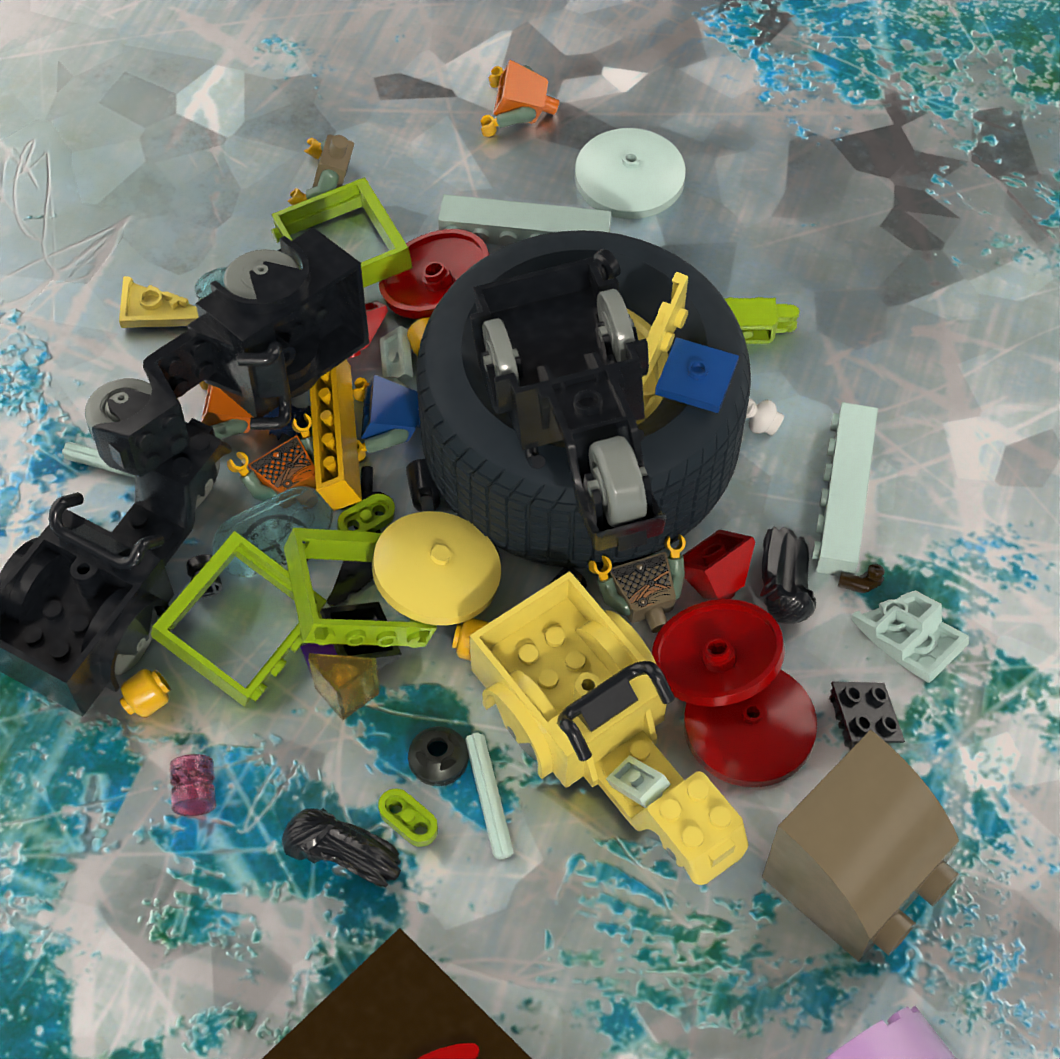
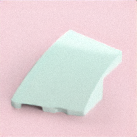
M916 590L901 595L898 599L881 602L879 608L863 614L857 611L852 614V621L875 645L901 666L928 683L969 645L968 635L942 622V604Z

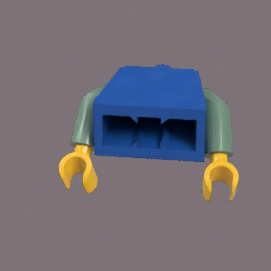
M374 375L369 383L362 377L355 380L356 388L353 389L354 399L364 401L361 438L365 439V442L361 443L357 440L358 460L361 462L366 457V451L373 453L408 442L416 428L421 429L417 391L408 388L396 377L382 378Z

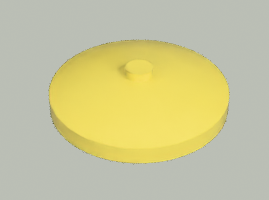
M423 511L401 517L383 531L374 549L372 574L378 591L396 611L421 623L442 626L466 622L482 613L490 605L500 583L501 563L494 544L473 523L449 513Z

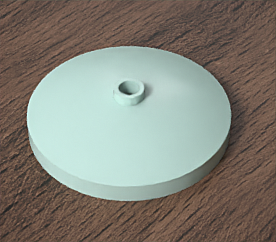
M621 128L610 130L594 137L581 149L575 165V181L583 199L596 210L612 211L611 216L617 218L640 219L659 214L675 203L684 187L686 169L682 155L666 138L643 129Z

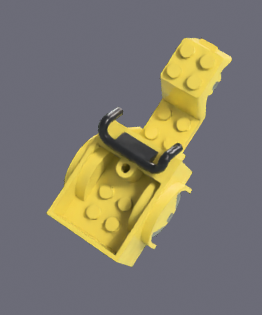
M570 571L470 635L471 670L486 688L482 693L483 706L487 710L493 705H497L506 729L521 748L538 762V775L541 779L553 772L565 788L582 777L588 781L592 788L598 784L635 830L640 832L650 829L660 836L663 848L667 850L679 867H683L687 871L690 879L697 885L709 883L743 857L749 844L742 817L703 772H695L684 780L655 746L657 744L655 727L664 721L666 705L675 700V696L662 670L657 666L648 647L634 628L619 614L610 610L604 611ZM629 755L664 774L671 783L662 796L646 808L612 788L606 780Z

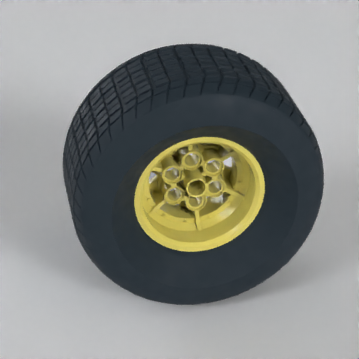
M561 231L530 237L507 245L470 267L447 290L429 318L421 339L416 368L421 438L425 460L438 490L452 510L458 513L457 516L473 523L476 528L485 536H488L491 542L499 548L527 560L557 567L589 568V562L592 560L595 561L597 568L603 567L602 556L608 557L611 560L612 566L644 558L666 548L664 542L668 536H670V545L679 540L678 534L685 536L710 513L725 492L739 457L751 387L749 354L740 325L723 296L704 275L677 255L641 239L603 231ZM600 249H606L614 255L620 265L621 273L617 277L619 293L623 298L630 318L633 320L634 327H636L638 340L647 338L662 302L671 304L672 279L675 273L679 272L688 276L685 309L688 310V316L681 329L677 327L674 331V341L677 337L739 355V360L719 413L655 395L656 385L672 346L668 352H662L643 385L645 419L637 420L636 423L638 429L644 432V439L640 443L652 492L660 510L667 516L662 534L647 538V544L619 551L618 546L602 551L595 550L576 505L564 441L561 440L538 446L539 455L545 458V465L542 468H532L528 464L525 450H522L508 412L496 414L484 384L470 321V315L477 313L473 287L590 258Z

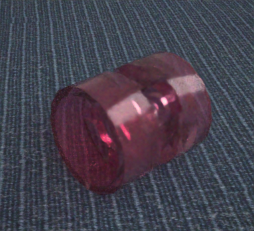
M201 754L183 755L173 759L169 764L170 783L174 786L170 791L172 811L183 816H198L213 811L217 806L215 786L211 784L215 780L213 759Z

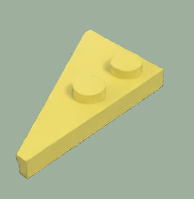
M675 273L672 279L671 304L662 302L646 338L648 343L649 369L648 374L642 377L643 385L662 352L670 350L675 337L674 331L677 327L681 329L687 319L688 310L685 309L688 276L682 273Z
M123 276L119 315L121 328L188 326V324L199 318L197 307L189 304L188 299L170 292H162L152 285L146 288L134 283L131 277Z

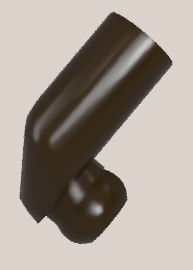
M872 564L868 567V571L860 576L841 572L837 587L858 593H867L883 583L885 570L881 565Z

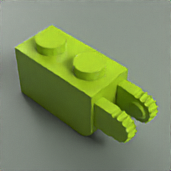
M724 298L740 325L746 344H769L775 339L776 333H789L797 328L796 320L799 318L800 310L794 304H776V298Z

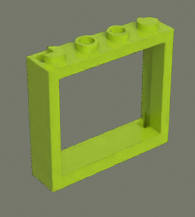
M365 177L271 214L275 225L271 232L276 243H278L283 236L292 241L290 236L292 234L363 207L389 250L361 262L363 288L413 268L408 246Z
M309 528L292 529L284 545V552L303 643H317L318 645L348 644L350 646L379 645L380 647L409 646L411 648L425 647L437 629L436 625L421 623L410 619V622L319 619L306 559L372 562L376 543L382 533Z
M234 531L152 626L151 637L245 707L251 699L256 702L267 689L264 682L271 674L277 677L287 664L284 657L289 651L292 650L296 653L300 646H302L303 639L299 623L246 688L172 633V630L235 556L294 600L289 571ZM313 590L318 617L322 619L320 610L324 608L327 600Z

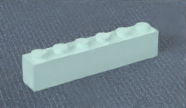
M443 194L438 225L439 230H466L479 236L484 243L507 246L530 237L561 231L585 230L610 233L612 211Z
M842 402L839 414L833 413L830 431H835V438L829 439L827 456H832L831 463H826L823 481H828V489L822 488L819 504L820 507H825L824 515H818L816 533H821L820 541L815 540L812 559L817 560L816 572L841 576V572L855 575L859 561L878 408Z

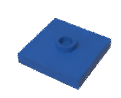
M676 337L656 385L655 395L719 413L738 364L739 355Z

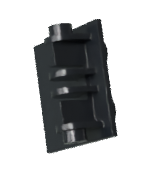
M831 682L832 689L830 690L829 700L833 704L836 720L840 721L838 723L839 729H844L842 731L844 745L849 747V750L870 729L886 743L905 742L885 683Z

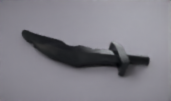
M363 466L361 468L362 500L374 494H384L382 492H373V467ZM354 503V504L349 505V506H347V507L350 508V507L354 506V505L357 504V503ZM343 561L333 590L327 598V604L329 606H336L347 600L350 593H357L373 579L372 562Z

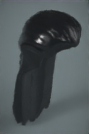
M773 526L772 529L767 530L763 540L762 580L764 587L760 597L764 599L768 613L777 622L795 624L807 620L816 609L814 592L808 589L809 549L804 537L797 538L791 529L783 527L778 530Z
M309 808L300 811L289 821L282 836L284 852L291 858L297 860L308 859L314 864L320 860L332 861L380 887H387V881L396 880L401 872L398 867L401 863L398 858L399 853L391 843L356 825L337 820L333 814L328 813L324 808L321 810Z

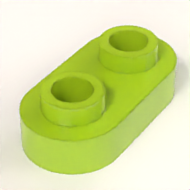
M385 494L369 496L339 515L337 530L376 532L394 519V501ZM377 511H381V512H383L384 514L381 515V516H378V515H375L374 513L377 512ZM350 526H356L358 529L349 530L348 528Z
M390 789L381 795L378 808L382 820L414 846L424 847L436 839L438 824L435 816L402 789ZM394 806L402 808L399 813H392L390 811ZM418 827H425L427 829L426 833L421 835L417 834L415 830Z

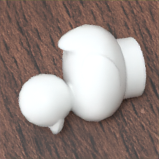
M749 398L746 418H750V430L756 434L766 432L773 436L780 427L784 415L777 411L775 403L771 400H763L756 404L753 399Z

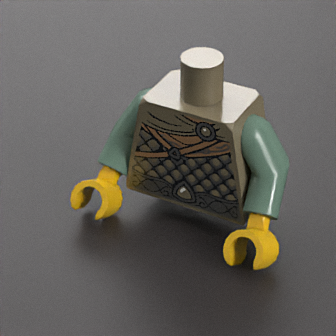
M331 134L327 135L326 140H323L322 143L313 137L309 138L307 143L310 147L305 149L304 152L315 159L320 158L312 188L306 190V194L295 188L290 193L292 198L288 202L293 206L343 186L354 142L342 135L334 136Z
M678 534L679 544L675 548L670 546V536L665 539L664 546L670 550L668 557L666 552H662L612 568L611 560L606 556H602L603 568L601 570H598L595 561L591 560L588 566L592 573L599 576L597 583L604 603L621 616H627L631 623L647 619L651 632H659L667 622L665 613L671 612L675 601L681 597L685 571L684 558L680 552L685 548V538Z

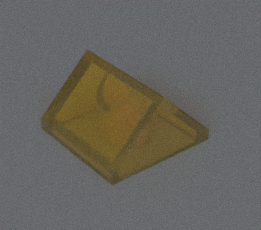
M309 653L308 660L314 687L342 720L380 694L376 658Z

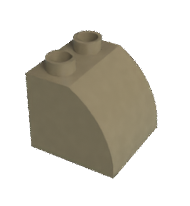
M870 729L778 825L762 878L859 962L874 944L889 956L902 943L916 924L904 911L919 895L931 906H934L949 890L960 875L947 864L959 839L949 817L929 787L889 744Z

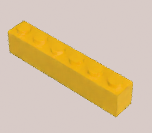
M347 360L321 376L315 385L310 388L316 491L333 511L362 501L351 365Z

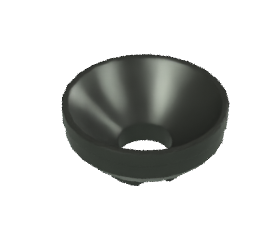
M436 726L425 729L416 735L409 747L408 761L412 773L418 780L431 786H444L455 782L463 775L468 766L469 754L467 745L459 733L447 727ZM435 741H442L447 745L448 750L442 756H432L428 752L429 745Z

